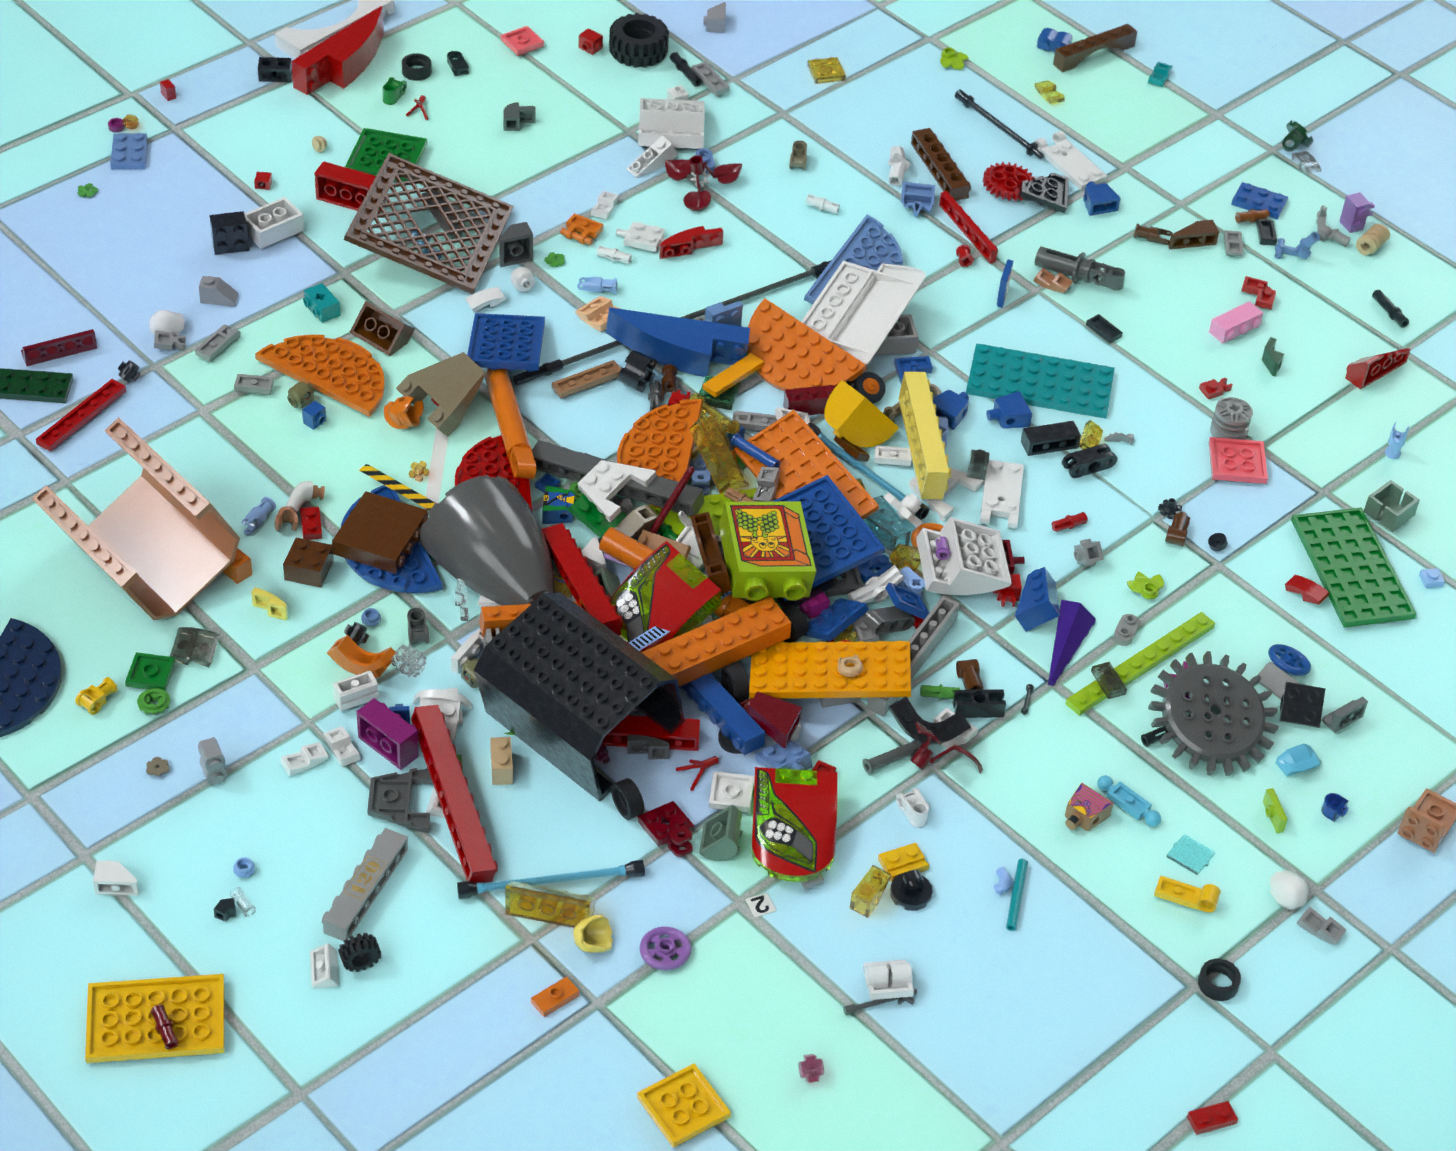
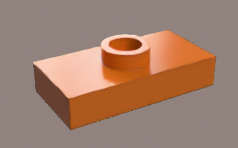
M566 976L531 997V1003L545 1017L580 996V991Z

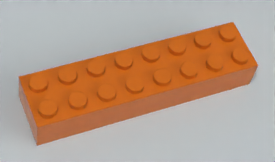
M770 596L641 653L678 680V686H682L790 638L791 622Z

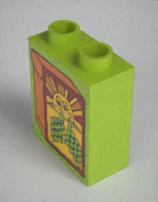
M801 501L725 502L719 530L733 598H747L752 601H758L770 596L772 598L785 597L788 600H799L803 597H809L816 568Z

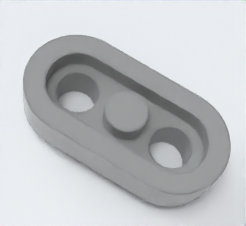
M1125 614L1121 617L1113 636L1114 641L1118 645L1127 646L1132 643L1140 623L1138 617L1133 614Z

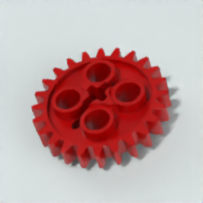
M1002 162L1001 165L996 163L995 166L991 164L990 168L987 167L986 171H984L982 182H984L983 186L986 187V191H990V194H996V198L1001 196L1002 200L1007 198L1008 201L1011 199L1017 201V198L1022 201L1023 197L1019 196L1021 183L1026 180L1033 181L1035 177L1032 176V172L1028 173V169L1023 170V166L1017 167L1016 163L1011 165L1010 162L1005 165Z

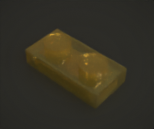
M1092 420L1086 422L1079 447L1086 449L1099 445L1104 430Z

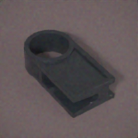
M459 51L448 52L447 63L454 76L469 74V66L462 53Z

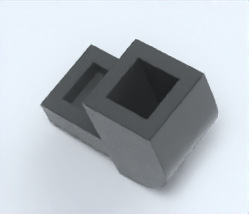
M519 102L508 104L503 110V131H520V123L536 122L535 106H519Z

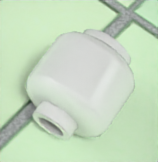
M518 267L512 272L510 277L511 283L518 291L528 292L534 287L535 277L528 268Z

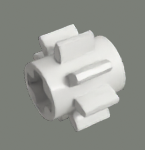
M706 169L701 174V176L705 177L702 180L703 182H700L702 188H704V183H710L707 177L711 175L705 173ZM691 172V174L694 175V178L690 179V181H695V183H696V184H695V187H696V186H697L696 175Z

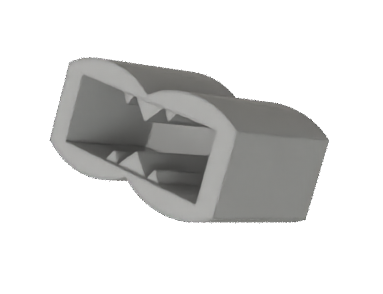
M212 737L198 743L199 763L208 784L211 786L225 782L227 778V772L224 768L225 758L216 738Z

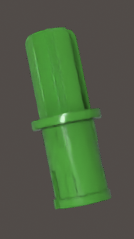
M942 684L939 686L921 685L920 696L934 697L939 700L942 698L953 699L954 690H960V687H944Z

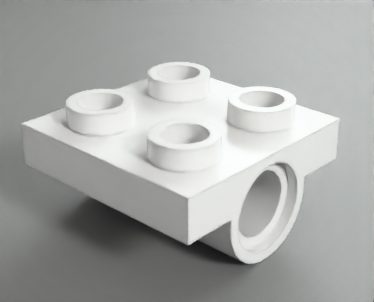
M906 959L863 963V972L870 1000L914 996L910 962H906Z

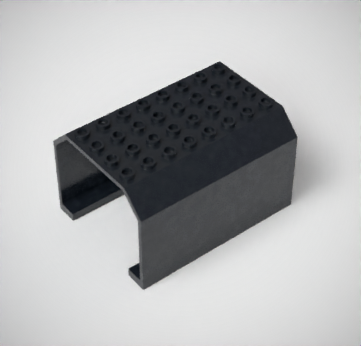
M561 592L543 593L485 645L474 668L485 712L599 802L611 792L613 784L596 771L594 757L604 737L636 708L669 734H672L685 722L678 680Z

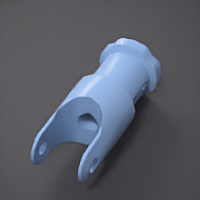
M581 277L577 288L588 292L602 293V291H609L616 294L618 281L617 278L611 280L603 279V277Z
M1397 421L1394 423L1388 439L1389 446L1385 449V455L1388 458L1397 459L1401 456L1400 450L1405 444L1409 425L1406 432H1399L1395 429Z
M262 498L261 503L254 507L241 521L242 525H248L244 530V534H252L267 519V515L276 509V504L271 498Z

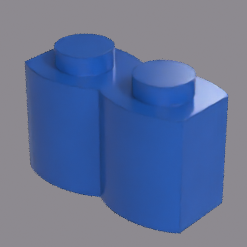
M1043 28L1037 40V48L1055 53V49L1071 44L1073 35L1068 32H1058L1052 28Z

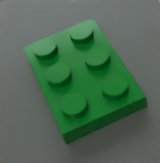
M584 494L568 510L600 538L604 536L610 527L615 528L627 516L621 510L609 522L605 515L599 512L597 506L590 502Z

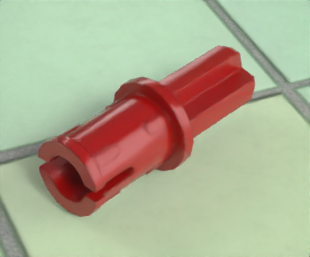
M1085 512L1072 516L1066 515L1065 518L1051 523L1052 530L1058 532L1067 528L1073 529L1075 526L1086 524L1088 518Z

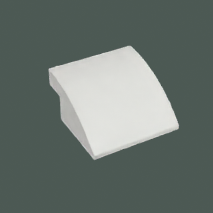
M640 98L638 146H651L663 136L672 143L674 148H703L704 101Z
M950 517L940 532L922 528L916 537L926 591L948 595H971L992 592L1009 587L1012 584L1001 534L998 530ZM941 536L947 538L948 548L951 551L949 558L946 560H940L935 555L937 549L935 540L938 538L940 543L939 537Z

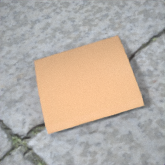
M599 296L576 310L575 313L589 326L602 332L607 326L609 307H618L613 306L611 299Z

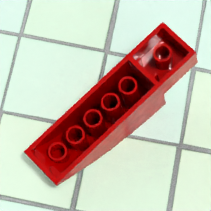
M379 6L292 60L293 88L309 95L329 81L344 89L357 79L372 62L384 34L383 7Z

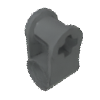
M420 608L410 609L407 613L409 646L420 642L429 644V631L424 611Z

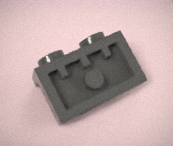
M1363 696L1357 700H1352L1324 716L1322 722L1336 733L1362 718L1368 701Z

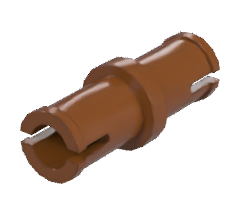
M1251 209L1248 212H1236L1235 221L1237 223L1248 221L1253 223L1257 219L1268 220L1269 211L1267 209L1257 211Z

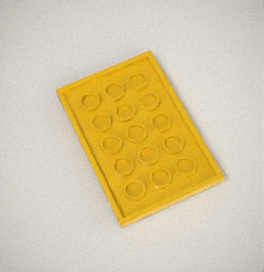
M224 974L88 983L86 1063L224 1053ZM156 1005H164L169 1020L174 1024L173 1030L179 1040L178 1046L174 1049L167 1050L165 1048L161 1035L155 1029L156 1023L150 1010Z

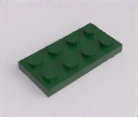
M0 368V399L66 403L73 382V373Z

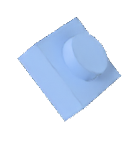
M1439 568L1422 569L1419 576L1425 588L1444 586L1445 581Z

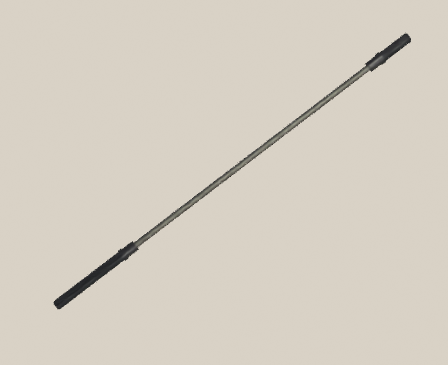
M831 260L813 266L810 270L721 303L726 306L737 301L741 302L809 276L816 277L821 275ZM706 308L680 318L694 319L695 317L705 315ZM616 340L564 360L558 359L544 363L542 366H539V370L525 371L513 376L514 384L520 385L544 375L548 376L553 372L563 369V366L623 344Z

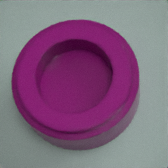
M112 118L108 121V129L115 133L121 132L125 129V122L121 118Z

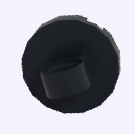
M910 870L899 874L891 883V899L896 905L904 906L905 910L917 911L923 909L932 898V885L919 870Z

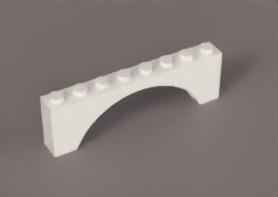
M358 0V7L351 16L340 23L325 28L305 30L286 27L275 33V45L278 49L295 59L379 6L383 7V19L395 13L394 0Z

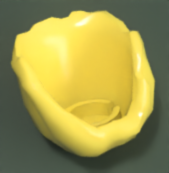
M594 915L585 918L575 926L573 930L574 942L582 951L597 953L606 952L612 948V931L609 926V920L604 915Z

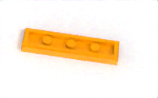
M750 353L705 382L702 389L717 397L760 369L764 361Z

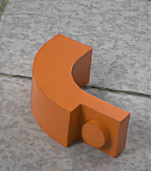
M348 635L338 639L327 652L339 666L348 672L358 675L371 671L375 678L380 677L393 662L391 658L396 653L391 647L379 653L365 651Z

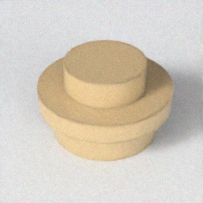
M315 136L312 139V147L317 152H323L327 147V141L322 136Z

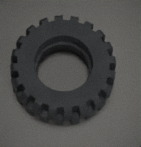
M639 13L627 14L616 19L610 26L609 51L612 57L619 63H624L629 67L634 66V68H646L647 66H654L656 63H660L667 56L669 30L665 23L655 16Z

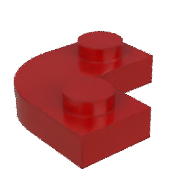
M1245 276L1241 291L1257 295L1255 306L1271 310L1276 290L1270 288L1267 281Z

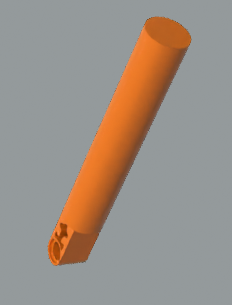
M488 369L485 381L515 478L534 479L536 463L508 370Z
M610 527L605 532L599 544V550L633 569L654 551L613 527ZM655 554L654 561L656 562L655 564H653L654 562L651 561L652 559L649 560L650 564L652 565L650 570L654 567V565H656L659 562L660 558L657 557V554ZM672 560L666 564L692 589L705 580L703 577ZM662 561L650 572L645 564L644 568L649 572L646 576L653 580L654 573ZM732 594L706 610L721 618L751 604L740 598H733Z

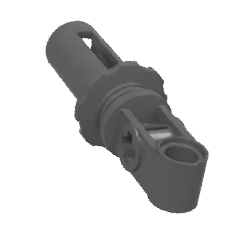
M1040 246L1036 253L1035 266L1072 276V281L1075 284L1081 279L1086 283H1094L1112 290H1121L1124 287V269L1099 263L1093 259H1086V253L1084 252L1080 253L1079 256H1073Z

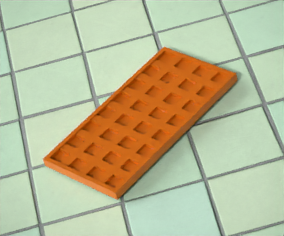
M792 410L747 440L781 462L775 500L828 475L863 520L879 510V505L795 410ZM734 448L735 454L752 474L758 478L761 467L767 466L739 448Z

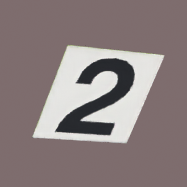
M767 892L745 899L754 917L777 911Z

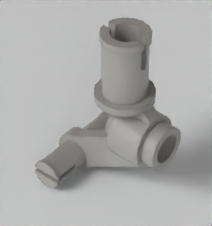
M1322 205L1316 215L1317 233L1320 236V241L1323 242L1327 239L1335 240L1346 247L1351 237L1339 232V229H1331L1329 226H1326L1327 206Z

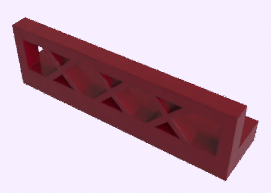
M91 329L22 347L21 355L26 366H31L97 349L95 332Z

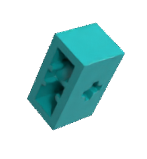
M323 283L304 290L303 303L305 307L309 308L314 317H317L322 323L341 316L340 302Z

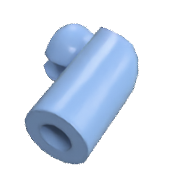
M1000 867L996 870L1000 880L998 884L994 885V890L998 895L1008 892L1012 886V880L1006 868Z

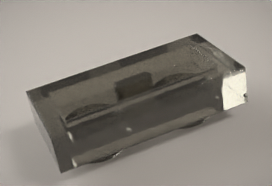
M1110 662L1092 666L1091 673L1108 699L1126 695L1127 688Z

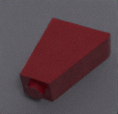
M758 691L754 698H750L748 701L747 709L753 720L776 743L786 748L801 721L802 707Z

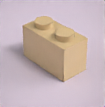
M511 737L490 738L492 785L513 784Z

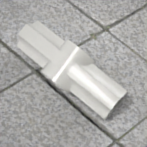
M899 145L893 146L890 149L888 164L891 166L888 183L892 186L902 184L904 173L910 167V162L905 158L904 149Z
M894 565L881 576L870 578L865 586L848 593L849 600L866 604L872 601L881 602L889 595L885 589L887 584L898 585L905 578Z

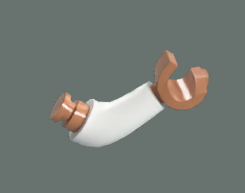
M313 481L300 482L291 493L286 506L278 511L274 522L275 530L281 529L283 522L291 523L292 530H296L298 510L305 502H311V499L320 497L323 500L325 486L318 488V485H313Z

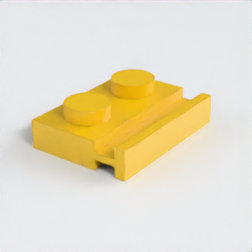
M916 842L878 854V861L885 873L889 875L891 882L899 874L910 870H919L920 872L929 870V863L925 861V857Z

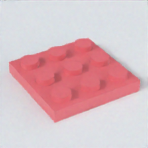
M1209 438L1212 480L1267 484L1268 475L1264 441Z

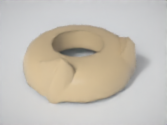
M856 654L854 657H845L843 659L840 657L837 669L843 676L854 677L862 673L863 663ZM847 663L855 664V666L853 667H847L845 665Z

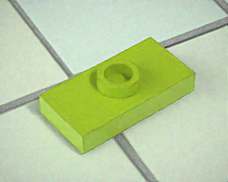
M1273 788L1266 789L1262 801L1266 816L1270 818L1276 833H1283L1288 820L1275 790Z

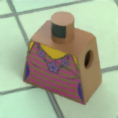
M1081 783L1067 804L1065 811L1067 820L1065 824L1071 830H1075L1079 826L1085 831H1090L1111 816L1114 803L1089 786Z

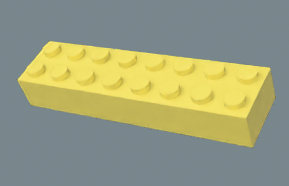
M904 372L898 399L921 499H943L944 493L948 490L947 481L948 478H951V468L948 467L945 442H942V430L939 429V417L936 416V405L933 404V392H930V380L927 379L926 372Z

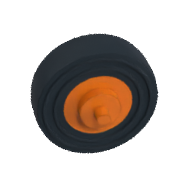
M865 372L857 377L853 389L874 404L883 398L886 386L879 375L873 372Z

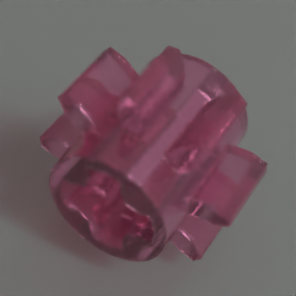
M814 1054L803 1055L804 1061L798 1063L800 1077L806 1078L808 1083L819 1082L818 1076L824 1075L822 1059H817Z

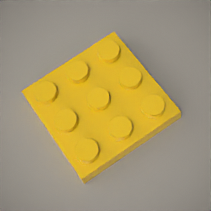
M695 1063L637 1092V1099L673 1148L731 1117L730 1110Z

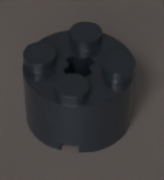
M633 350L624 361L627 364L625 368L622 367L620 370L619 381L642 393L646 388V383L651 382L655 376L653 369L657 365V360Z

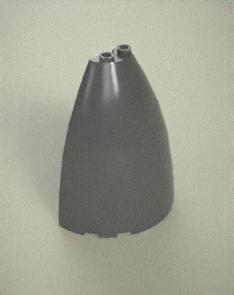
M488 475L466 480L446 492V497L439 504L435 503L428 512L429 518L426 524H422L420 531L421 546L446 571L471 590L502 606L532 604L543 593H555L552 559L544 533L519 490L506 478L500 476L490 478Z

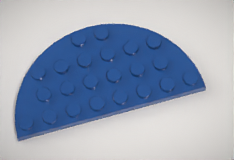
M385 485L371 490V493L400 501L396 491ZM360 498L355 503H353L352 506L348 509L342 520L341 526L344 524V522L346 521V519L348 518V516L350 515V513L352 512ZM420 541L416 542L412 554L407 556L404 566L400 567L396 574L345 558L347 564L360 577L373 585L387 590L402 593H427L443 590V584Z

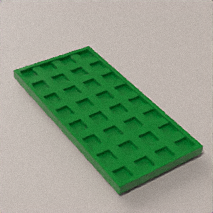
M1362 507L1292 515L1291 522L1323 587L1329 591L1328 597L1343 628L1415 619L1417 613Z

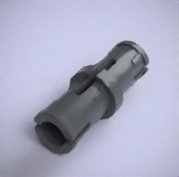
M654 380V386L653 381L649 383L650 392L648 399L650 401V411L661 406V384L657 380Z

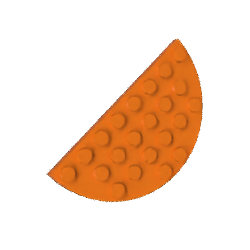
M766 298L758 305L750 319L747 352L764 361V364L756 372L763 380L777 389L785 391V389L836 386L841 380L844 382L853 381L867 369L866 364Z
M300 335L285 338L284 342L276 345L269 344L255 353L256 360L300 382L311 384L315 390L368 417L375 412L382 401L385 389L383 370L379 362L372 358V354L352 341L340 337L336 339L325 338V335Z
M702 399L681 400L679 404L671 406L665 404L640 417L633 423L631 430L625 433L620 441L617 463L655 470L657 476L679 482L690 465L703 406Z

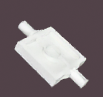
M632 222L628 230L617 228L616 235L625 237L623 240V245L656 252L658 247H660V243L665 240L663 238L665 229L658 226L645 225L640 222Z

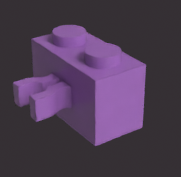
M1361 192L1346 195L1339 222L1349 233L1364 230L1367 216H1372L1373 214L1370 209H1373L1375 205L1369 202Z

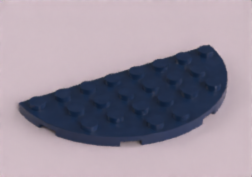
M10 618L0 636V737L29 725L31 723L30 720L39 713H44L56 697L61 683V663L54 644L39 629L13 618Z

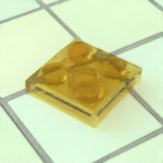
M838 57L807 60V67L815 84L846 80V74Z

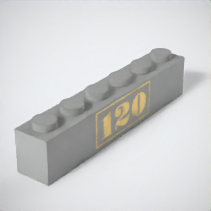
M387 828L383 830L381 835L378 834L376 836L374 845L370 850L366 851L362 863L355 867L353 876L345 882L341 894L334 898L332 907L324 913L321 920L324 934L342 941L345 939L349 940V937L353 934L408 851V836Z

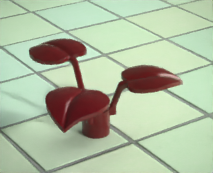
M695 155L690 158V161L685 159H666L665 167L668 176L673 180H684L687 175H691V172L696 175L697 192L691 191L684 196L683 202L688 209L699 211L705 209L711 202V194L708 191L700 190L699 175L703 174L706 169L714 179H718L719 183L729 184L738 179L742 163L720 165L712 172L707 163H703V158Z
M917 721L915 722L918 733L925 734L928 737L926 743H922L918 751L910 759L917 767L923 770L929 762L933 764L935 760L952 750H956L969 757L977 765L980 774L982 773L983 768L979 760L972 753L958 745H953L935 757H931L934 753L927 747L932 739L940 746L942 743L925 726Z

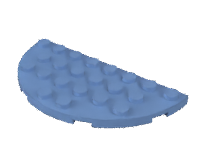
M867 214L805 294L803 300L813 305L843 261L876 271L882 263L902 266V252L893 234H889L883 228L884 225Z

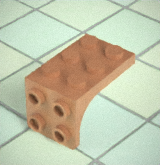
M1426 788L1414 807L1406 809L1397 834L1435 853L1456 821V803Z

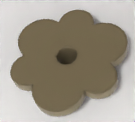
M154 757L152 761L146 763V773L148 775L159 777L162 773L169 772L166 759L162 760L160 757Z

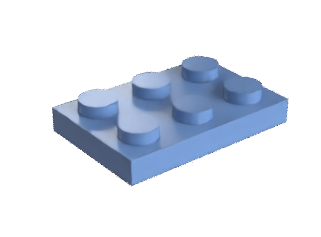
M147 133L113 134L111 170L145 169Z

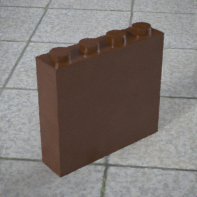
M365 491L333 538V555L396 574L400 567L404 566L407 556L412 554L416 542L420 541L421 527L428 520V510Z

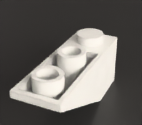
M661 136L626 169L633 176L639 178L665 167L666 159L673 160L678 156V153L672 143Z

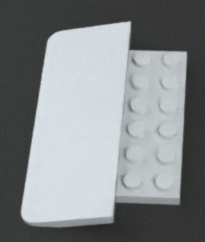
M843 261L801 322L868 365L925 280V272L909 266L883 263L876 271Z

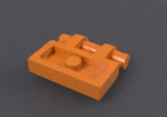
M574 213L566 222V228L568 229L562 228L560 234L564 235L567 239L578 240L583 245H591L593 243L592 238L596 239L604 230V224Z

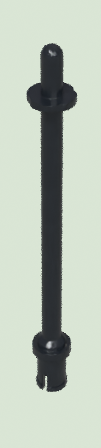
M961 89L956 91L954 97L961 101L963 106L973 108L1025 147L1027 155L1031 156L1034 154L1039 159L1044 158V154L1038 150L1037 143L1033 142L1030 144L975 103L973 96L967 95Z

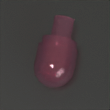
M601 743L594 759L607 764L610 762L609 752L603 743Z

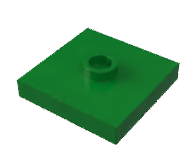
M136 652L125 680V686L141 689L159 688L166 691L176 663L175 657Z

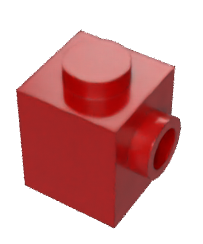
M589 28L578 35V48L594 55L603 48V35Z

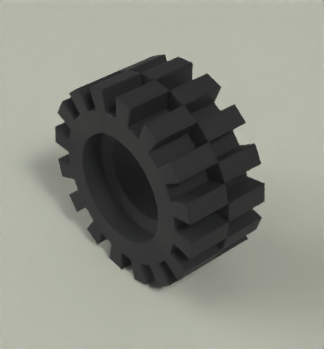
M359 933L357 937L352 935L349 937L350 940L345 939L343 941L344 944L339 946L338 952L343 966L346 970L349 969L350 972L354 970L360 972V969H363V971L367 970L366 967H373V963L377 964L379 962L378 959H381L380 947L376 937L372 934L364 933L361 936Z

